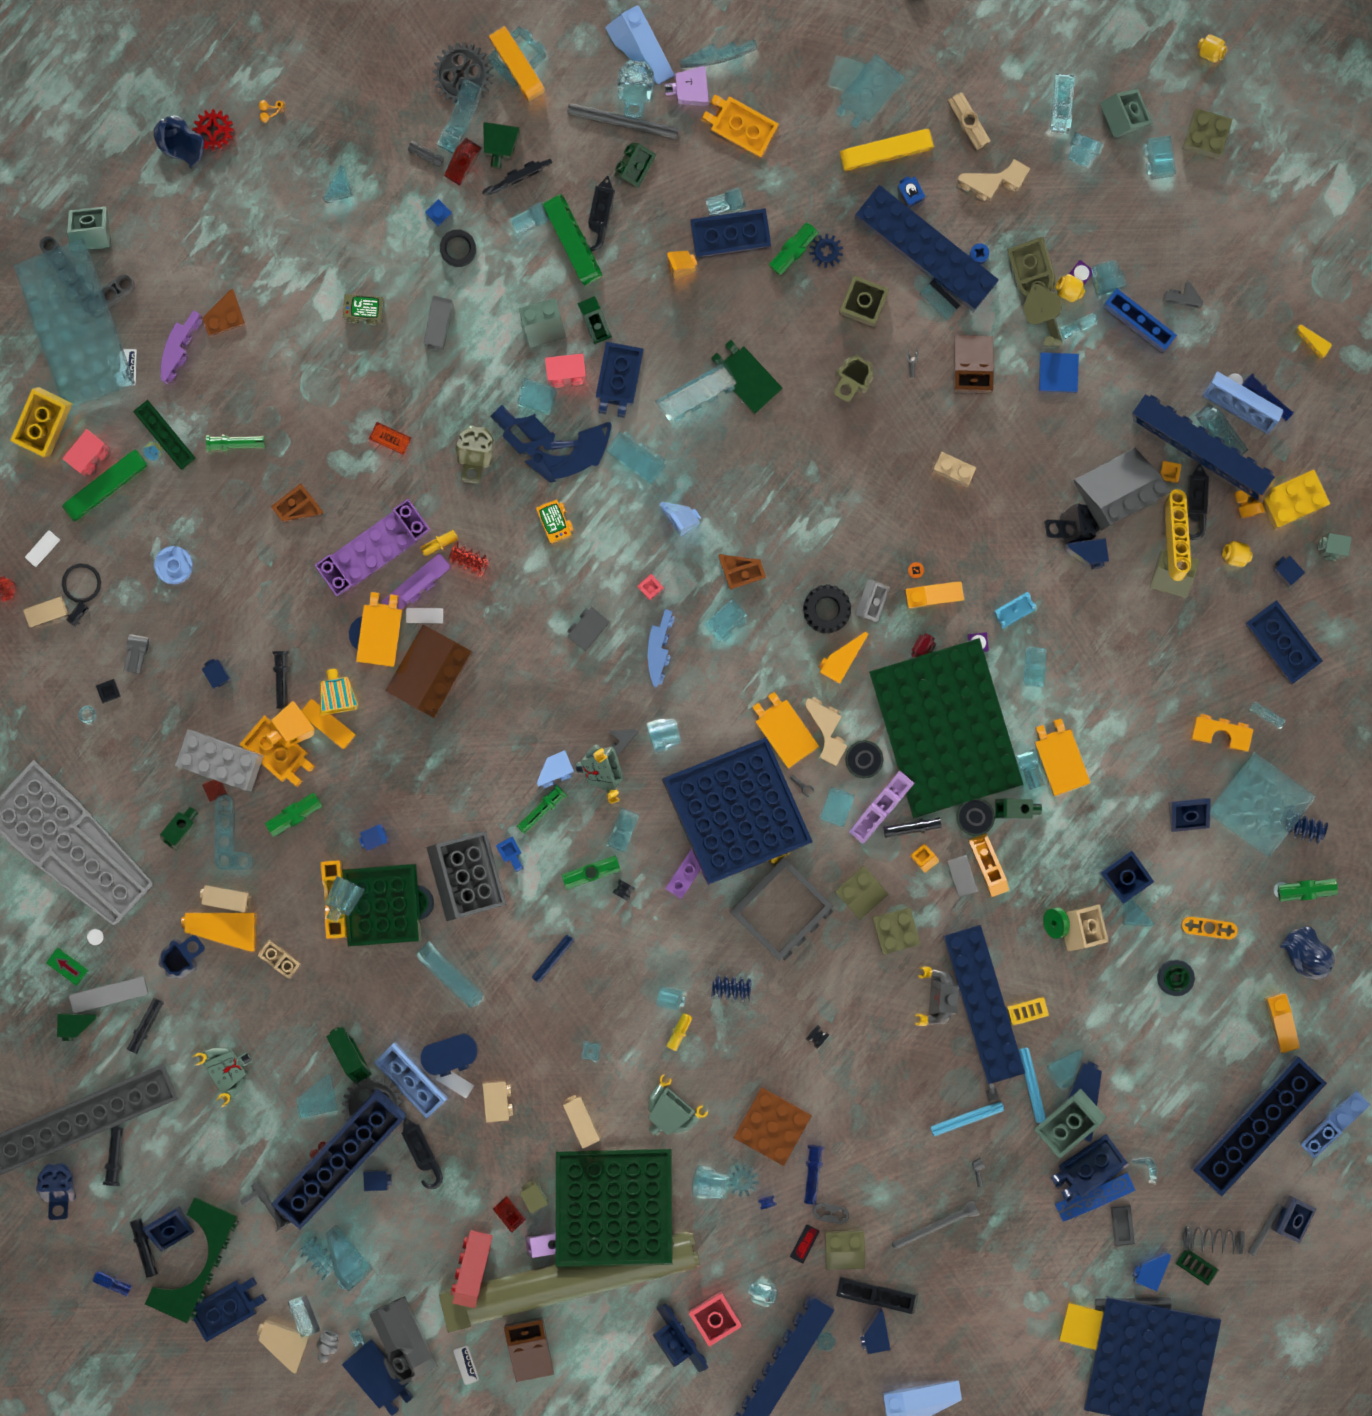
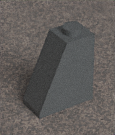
M437 296L432 298L424 338V345L428 346V350L436 352L439 349L444 350L454 309L453 301Z

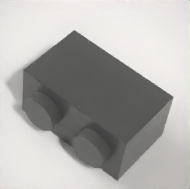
M593 607L590 609L586 608L579 616L582 618L579 623H573L567 631L570 633L567 637L585 652L610 623Z

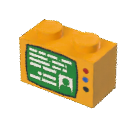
M556 499L536 507L551 545L572 536L571 531H574L570 520H565L563 514L567 512L563 502L558 503Z

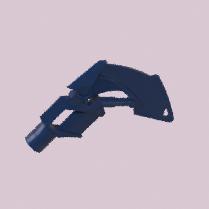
M501 405L490 416L504 430L503 437L519 454L526 452L531 457L530 460L524 462L550 483L556 482L555 479L579 473L591 465L598 466L605 451L612 427L610 422H606L579 432L578 440L554 441L555 434L550 432L535 417L536 414L515 418ZM517 425L532 442L522 443L510 429ZM607 427L606 435H604L602 428ZM543 446L545 450L574 447L573 451L565 456L550 455L538 448Z

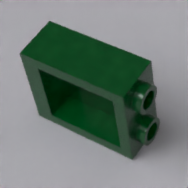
M337 1027L331 1030L326 1038L345 1074L355 1084L373 1075L352 1035L344 1027Z

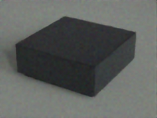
M115 679L96 685L102 704L121 697Z

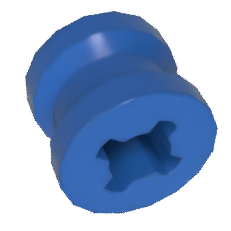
M982 243L975 244L969 256L977 263L983 264L989 257V249Z

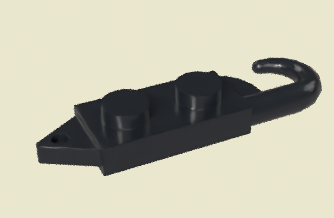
M551 159L542 162L530 161L524 165L525 168L519 171L514 169L508 172L507 176L504 177L505 180L485 188L482 194L489 196L507 187L509 188L542 172V169L553 162Z
M606 176L595 187L588 225L593 232L598 233L595 245H589L591 251H597L603 246L615 194L609 176Z
M1198 464L1193 474L1189 475L1188 517L1193 521L1199 522L1198 532L1194 535L1189 533L1190 540L1201 539L1206 531L1209 476L1206 475L1201 464Z
M405 1117L401 1134L417 1167L422 1171L432 1169L436 1177V1181L433 1184H427L424 1180L421 1183L427 1189H436L443 1181L442 1171L420 1125Z

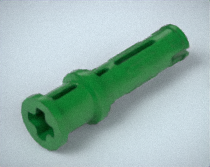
M206 435L207 452L211 450H223V452H226L228 449L265 448L264 436L228 437V435H222V437H210V435Z
M555 784L554 789L547 796L544 795L542 797V802L517 827L526 834L550 809H555L556 804L568 795Z

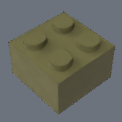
M1196 108L1193 112L1182 149L1219 160L1222 156L1233 119Z
M854 275L839 314L875 328L889 289Z
M910 907L872 917L882 955L921 945Z

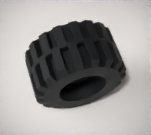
M830 584L820 585L811 590L804 601L803 613L804 619L813 630L823 634H830L839 631L846 625L851 615V603L848 595L844 593L845 591ZM823 598H831L838 605V614L832 620H823L816 613V605Z

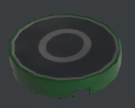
M866 740L858 741L851 745L845 757L846 767L849 772L855 777L863 779L876 775L882 768L884 761L883 753L879 746Z
M980 798L961 804L956 814L960 829L971 836H981L987 833L993 827L995 821L992 806Z

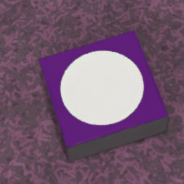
M1079 260L1069 274L1082 280L1085 285L1095 271Z
M987 632L967 634L968 641L980 638L983 651H989Z

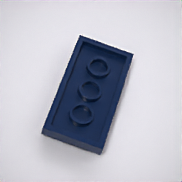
M766 208L690 219L696 258L771 247Z
M1277 600L1245 623L1291 685L1323 662Z

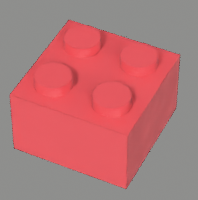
M583 353L545 358L549 386L553 385V388H561L567 383H572V386L583 385V382L587 381Z
M86 429L62 459L87 477L88 474L91 476L95 472L97 463L100 460L103 461L108 456L110 447Z
M722 1291L689 1310L690 1317L709 1347L742 1327V1323Z

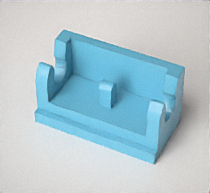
M1026 592L998 608L993 613L1003 629L1036 610V605L1032 602L1029 592Z

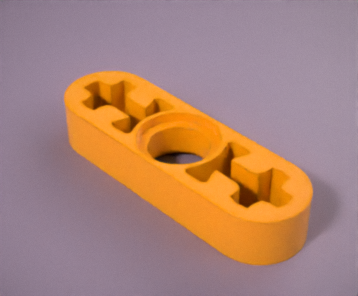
M1186 917L1181 922V928L1187 934L1233 939L1238 932L1237 926L1232 922L1197 917ZM1192 920L1193 924L1199 925V920L1202 921L1200 925L1201 933L1197 932L1199 928H1191V931H1189L1185 924ZM1208 922L1213 923L1215 927L1214 931L1210 934L1204 931V925ZM1218 923H1221L1220 928H1227L1230 925L1233 933L1226 936V932L1219 931L1220 935H1216L1219 929Z

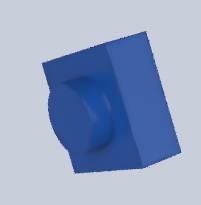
M439 199L425 211L427 216L438 227L452 214Z

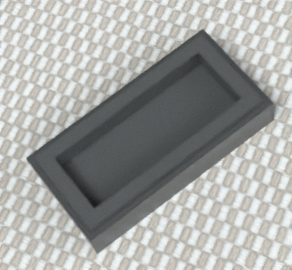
M1131 1205L1111 1207L1115 1246L1135 1244Z

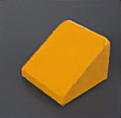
M925 843L910 855L924 873L928 872L939 862L936 855Z

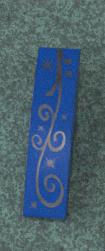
M1126 1172L1111 1180H1107L1083 1198L1077 1194L1071 1202L1067 1203L1064 1199L1056 1203L1055 1206L1064 1222L1136 1190Z

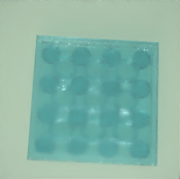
M1254 752L1211 806L1210 816L1270 858L1316 799V796Z

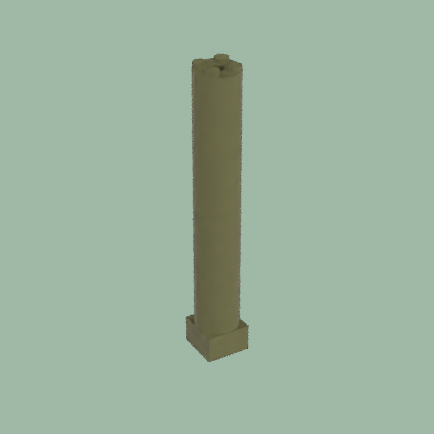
M684 1231L672 1234L673 1265L556 1268L555 1264L482 1282L476 1308L453 1304L454 1296L450 1295L452 1288L441 1290L439 1298L447 1331L449 1333L469 1328L473 1324L697 1269V1265H700L698 1252L693 1251L692 1246H695L693 1232Z

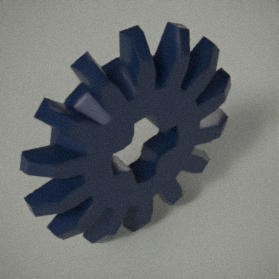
M825 234V239H822V236L819 235V241L813 239L816 245H810L809 247L814 250V252L809 253L810 255H815L812 261L819 260L817 265L819 267L822 262L824 263V268H827V263L834 267V260L838 263L840 262L837 256H843V253H839L843 246L838 247L841 241H833L834 235L831 239H828V234ZM826 246H829V250L832 253L823 256L824 253L821 251V248L824 249Z

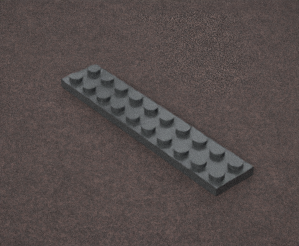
M164 1063L0 1133V1175L179 1099Z

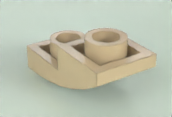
M62 596L23 609L29 628L68 615Z
M269 939L257 954L288 979H290L300 965L296 959Z

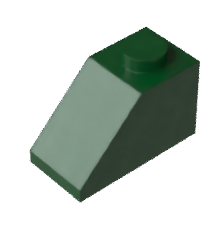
M594 296L577 303L593 343L597 344L611 338V333L596 297Z
M58 1014L57 1037H62V1041H74V1038L80 1037L99 1019V1014Z

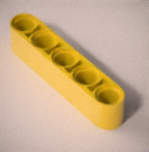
M923 129L847 148L839 153L844 171H849L933 149L934 144L930 129Z
M1174 489L1164 504L1169 575L1173 580L1181 581L1191 568L1187 497L1182 490Z

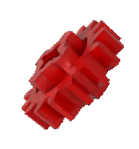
M212 109L210 114L205 110V116L199 114L200 120L194 121L197 127L192 128V131L201 136L203 134L209 137L210 141L204 139L205 150H208L209 147H211L213 152H215L216 147L223 150L222 145L229 146L227 140H233V137L230 135V133L235 132L234 128H230L233 122L228 121L229 116H223L221 110L218 114H216L214 109ZM218 119L223 121L225 123V126L219 125ZM215 125L217 130H215L214 134L212 135V133L209 130H212Z

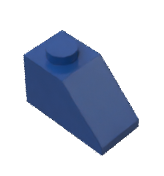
M382 824L361 832V837L358 838L362 849L366 848L367 851L390 843Z
M1165 1252L1141 1262L1133 1271L1132 1277H1135L1133 1281L1158 1291L1172 1255Z

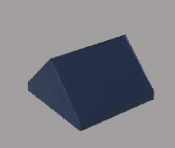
M1210 798L1168 802L1172 832L1210 828Z
M1289 1195L1273 1231L1300 1243L1315 1214L1316 1208Z
M180 1206L143 1228V1231L161 1252L194 1233Z

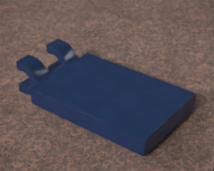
M606 342L595 398L601 399L599 414L606 415L608 404L619 405L617 417L625 418L627 404L633 405L643 348Z
M1105 1134L1059 1166L1061 1172L1052 1176L1051 1179L1057 1189L1066 1181L1069 1188L1061 1193L1066 1202L1069 1203L1077 1194L1083 1198L1127 1168L1129 1164L1108 1135Z
M254 1277L242 1284L239 1280H236L204 1298L202 1303L198 1302L195 1308L198 1312L194 1322L206 1342L257 1313L255 1307L267 1301L264 1294L252 1299L248 1292V1289L257 1284Z
M371 1339L346 1360L342 1366L379 1409L384 1405L389 1414L393 1416L399 1409L392 1401L400 1395L408 1403L414 1396L405 1387L409 1383L401 1385L398 1383L400 1382L398 1378L393 1379L390 1377L384 1364V1358L387 1356Z

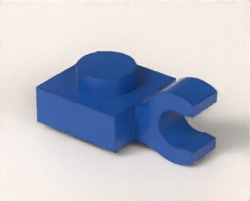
M513 836L496 845L505 863L510 860L516 872L523 869L517 857L522 853Z

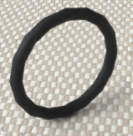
M79 563L72 565L62 577L63 592L74 602L80 601L84 603L90 601L100 591V575L89 564ZM79 567L88 568L95 574L97 579L96 590L91 596L84 599L75 598L70 595L66 588V578L69 572Z

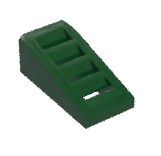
M1184 1250L1176 1262V1265L1207 1286H1210L1219 1272L1218 1268L1190 1250ZM1189 1255H1191L1192 1258L1190 1259V1261L1188 1262V1264L1185 1266L1183 1263L1185 1262V1260L1187 1259V1257H1188ZM1198 1260V1263L1196 1264L1195 1268L1191 1270L1190 1267L1192 1266L1194 1261ZM1204 1264L1205 1267L1203 1268L1200 1275L1197 1274V1271L1199 1270L1201 1265ZM1210 1268L1212 1271L1208 1275L1207 1279L1203 1278L1207 1270Z

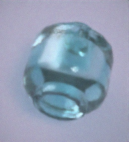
M758 1279L754 1284H750L748 1294L751 1295L753 1303L768 1307L770 1304L775 1303L778 1289H776L774 1283Z

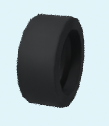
M461 229L452 230L442 237L440 253L444 261L449 265L463 267L474 259L476 244L468 232ZM455 237H461L469 244V252L462 259H454L447 252L448 242Z

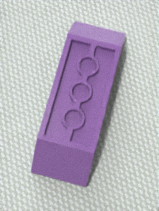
M406 499L395 507L389 515L334 554H329L314 566L334 594L339 596L355 587L417 543L430 531V528L410 500Z

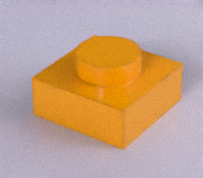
M1162 461L1160 475L1163 480L1178 484L1182 464Z

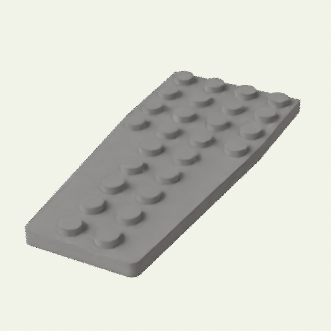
M35 760L0 795V835L25 858L110 924L117 925L153 886L152 880L84 806Z

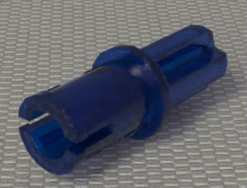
M96 1272L93 1277L94 1283L108 1288V1291L112 1290L125 1297L128 1296L132 1287L116 1280V1277L112 1278L101 1272Z

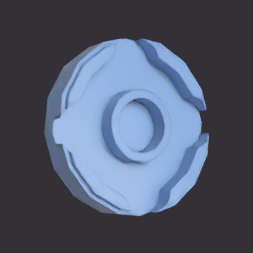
M169 546L157 554L154 568L157 576L162 581L168 584H179L189 578L193 562L186 550L176 546Z

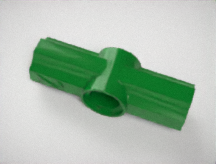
M806 222L794 237L792 236L782 246L781 251L769 263V266L781 276L794 261L796 262L806 251V247L819 232Z
M312 793L298 803L295 802L283 809L282 813L267 821L265 825L271 835L275 837L289 827L292 828L301 823L308 815L323 806L315 793Z
M614 855L561 874L566 890L617 873L621 869L617 857ZM594 867L597 874L594 878L587 877V868Z
M1336 879L1305 880L1293 884L1278 885L1277 891L1280 902L1299 899L1303 901L1317 899V897L1338 895V885Z

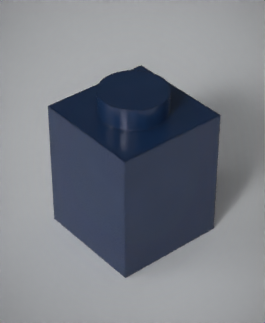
M1284 556L1275 563L1277 567L1273 569L1288 587L1305 574L1304 570L1291 556H1288L1286 559Z
M213 658L204 664L205 667L202 668L203 673L215 690L232 680L219 659L215 661Z
M365 1170L363 1172L364 1191H385L389 1189V1186H392V1174H388V1170Z

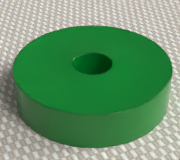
M1059 907L1048 909L1043 919L1047 934L1053 939L1067 936L1070 930V921L1066 912Z

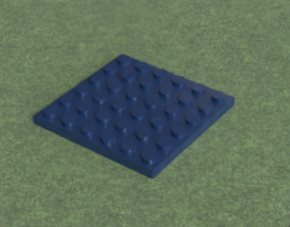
M767 737L662 779L707 885H711L813 842Z
M1106 1296L1084 1410L1110 1416H1202L1221 1319Z

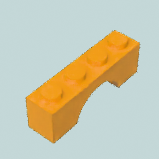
M342 860L321 862V875L325 896L326 939L347 937ZM329 911L333 912L329 919L326 918Z

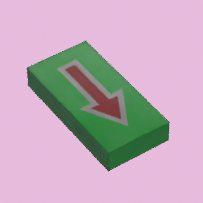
M57 947L46 962V964L76 986H78L89 971L59 947Z

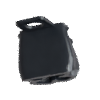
M1080 503L1072 505L1062 513L1060 520H1046L1044 522L1046 536L1048 538L1063 539L1064 544L1094 539L1102 531L1088 506ZM1051 524H1055L1057 526V534H1053L1050 531Z

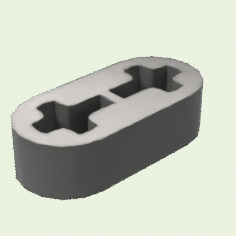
M821 1202L817 1203L813 1208L814 1217L820 1221L844 1224L849 1219V1212L843 1206ZM824 1206V1210L830 1211V1214H823L820 1217L816 1209ZM840 1210H843V1214H846V1217H842L841 1220H838L837 1216L832 1215V1212L839 1213Z

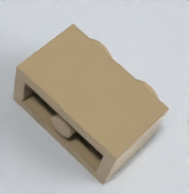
M941 452L932 472L968 487L976 467Z
M507 1081L483 1083L486 1122L510 1120V1116H513V1106L508 1102V1097L511 1096V1085H507Z

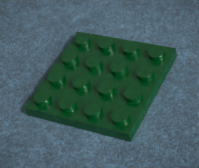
M416 864L342 870L348 947L422 941Z

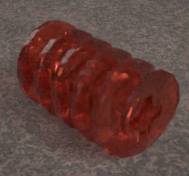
M459 541L454 544L448 560L451 558V565L458 561V568L465 565V571L472 568L471 574L473 575L479 571L478 577L480 578L485 574L491 558L487 560V554L480 557L479 550L473 554L472 547L466 551L465 544L459 548Z

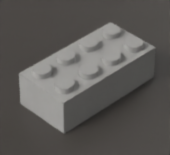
M188 729L175 766L251 792L264 755Z

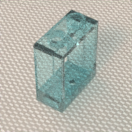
M518 26L510 34L514 40L520 35L538 53L529 62L533 70L547 57L546 48L539 41L536 43L532 39L533 35L528 29H522ZM495 49L487 57V59H491L489 64L515 88L518 83L509 69L497 58L499 54Z

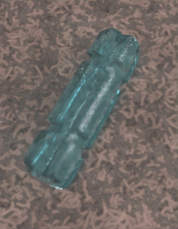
M1257 702L1251 705V712L1258 713V716L1270 723H1274L1278 728L1284 726L1286 720L1283 717H1278L1276 713L1266 707H1261L1262 705Z

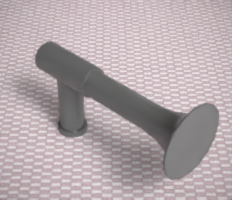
M258 1181L251 1185L254 1192L240 1200L241 1204L247 1207L248 1204L259 1197L276 1222V1233L291 1224V1222L283 1219L276 1208L271 1205L272 1202Z

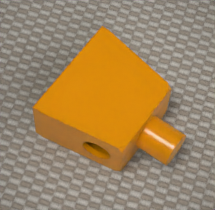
M292 701L271 720L270 728L272 732L265 737L270 745L280 740L283 746L287 748L311 738L314 735L315 729L295 702Z

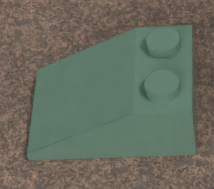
M1079 1089L1034 1130L1060 1159L1099 1127L1107 1117L1083 1090Z

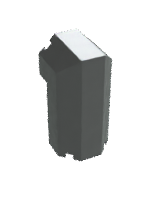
M405 1296L370 1312L369 1315L386 1349L385 1354L388 1353L387 1357L384 1358V1364L391 1378H398L400 1380L398 1383L403 1385L438 1367Z

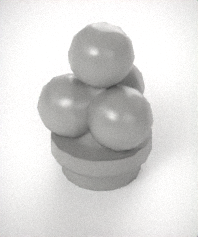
M323 1331L317 1342V1348L320 1350L318 1360L321 1363L327 1362L329 1354H334L338 1350V1335L332 1331Z

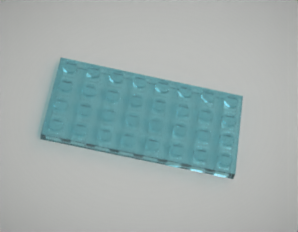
M84 239L76 240L13 265L60 398L73 403L71 407L73 408L135 384Z

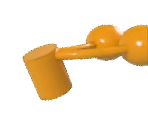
M265 100L260 101L259 109L262 111L267 110L268 107L278 108L270 116L268 113L262 112L259 116L260 120L267 122L270 117L278 113L280 108L285 107V102L277 101L276 106H269Z

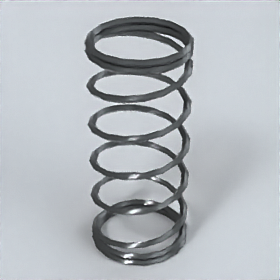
M1185 1227L1183 1242L1185 1251L1189 1250L1190 1240L1191 1251H1193L1195 1236L1199 1228L1202 1252L1208 1230L1211 1232L1212 1253L1214 1252L1216 1237L1220 1230L1222 1235V1253L1224 1254L1226 1239L1230 1231L1233 1241V1255L1235 1254L1236 1242L1238 1255H1243L1245 1246L1244 1231L1240 1230L1237 1233L1234 1242L1232 1230L1227 1231L1224 1239L1220 1228L1217 1230L1214 1238L1211 1228H1208L1203 1239L1200 1227L1196 1228L1194 1236L1192 1235L1191 1227Z

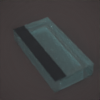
M934 280L920 292V295L946 320L961 306Z
M307 1295L288 1301L301 1338L320 1332V1327Z

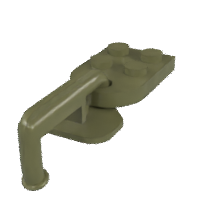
M1039 237L1007 249L1018 287L1027 297L1023 305L1027 321L1034 325L1046 322L1050 336L1044 339V345L1046 347L1062 346L1063 342L1056 322V318L1061 314L1062 307L1058 295L1052 292L1056 278L1044 237Z

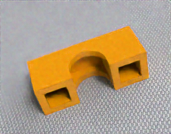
M1200 714V717L1194 718L1190 740L1210 744L1213 734L1216 731H1223L1229 740L1227 748L1249 752L1253 729L1249 728V724L1238 722L1237 725L1230 724V720L1219 718V721L1211 720L1212 716Z

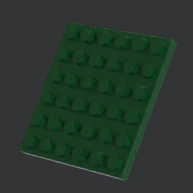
M672 1149L556 1152V1268L673 1265Z

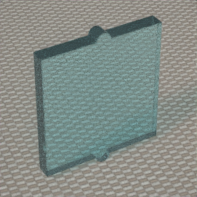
M836 55L833 66L829 70L831 73L827 85L859 95L862 82L865 81L864 75L868 64Z

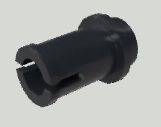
M79 601V604L72 613L67 615L68 618L66 620L76 627L77 624H80L79 621L89 608Z

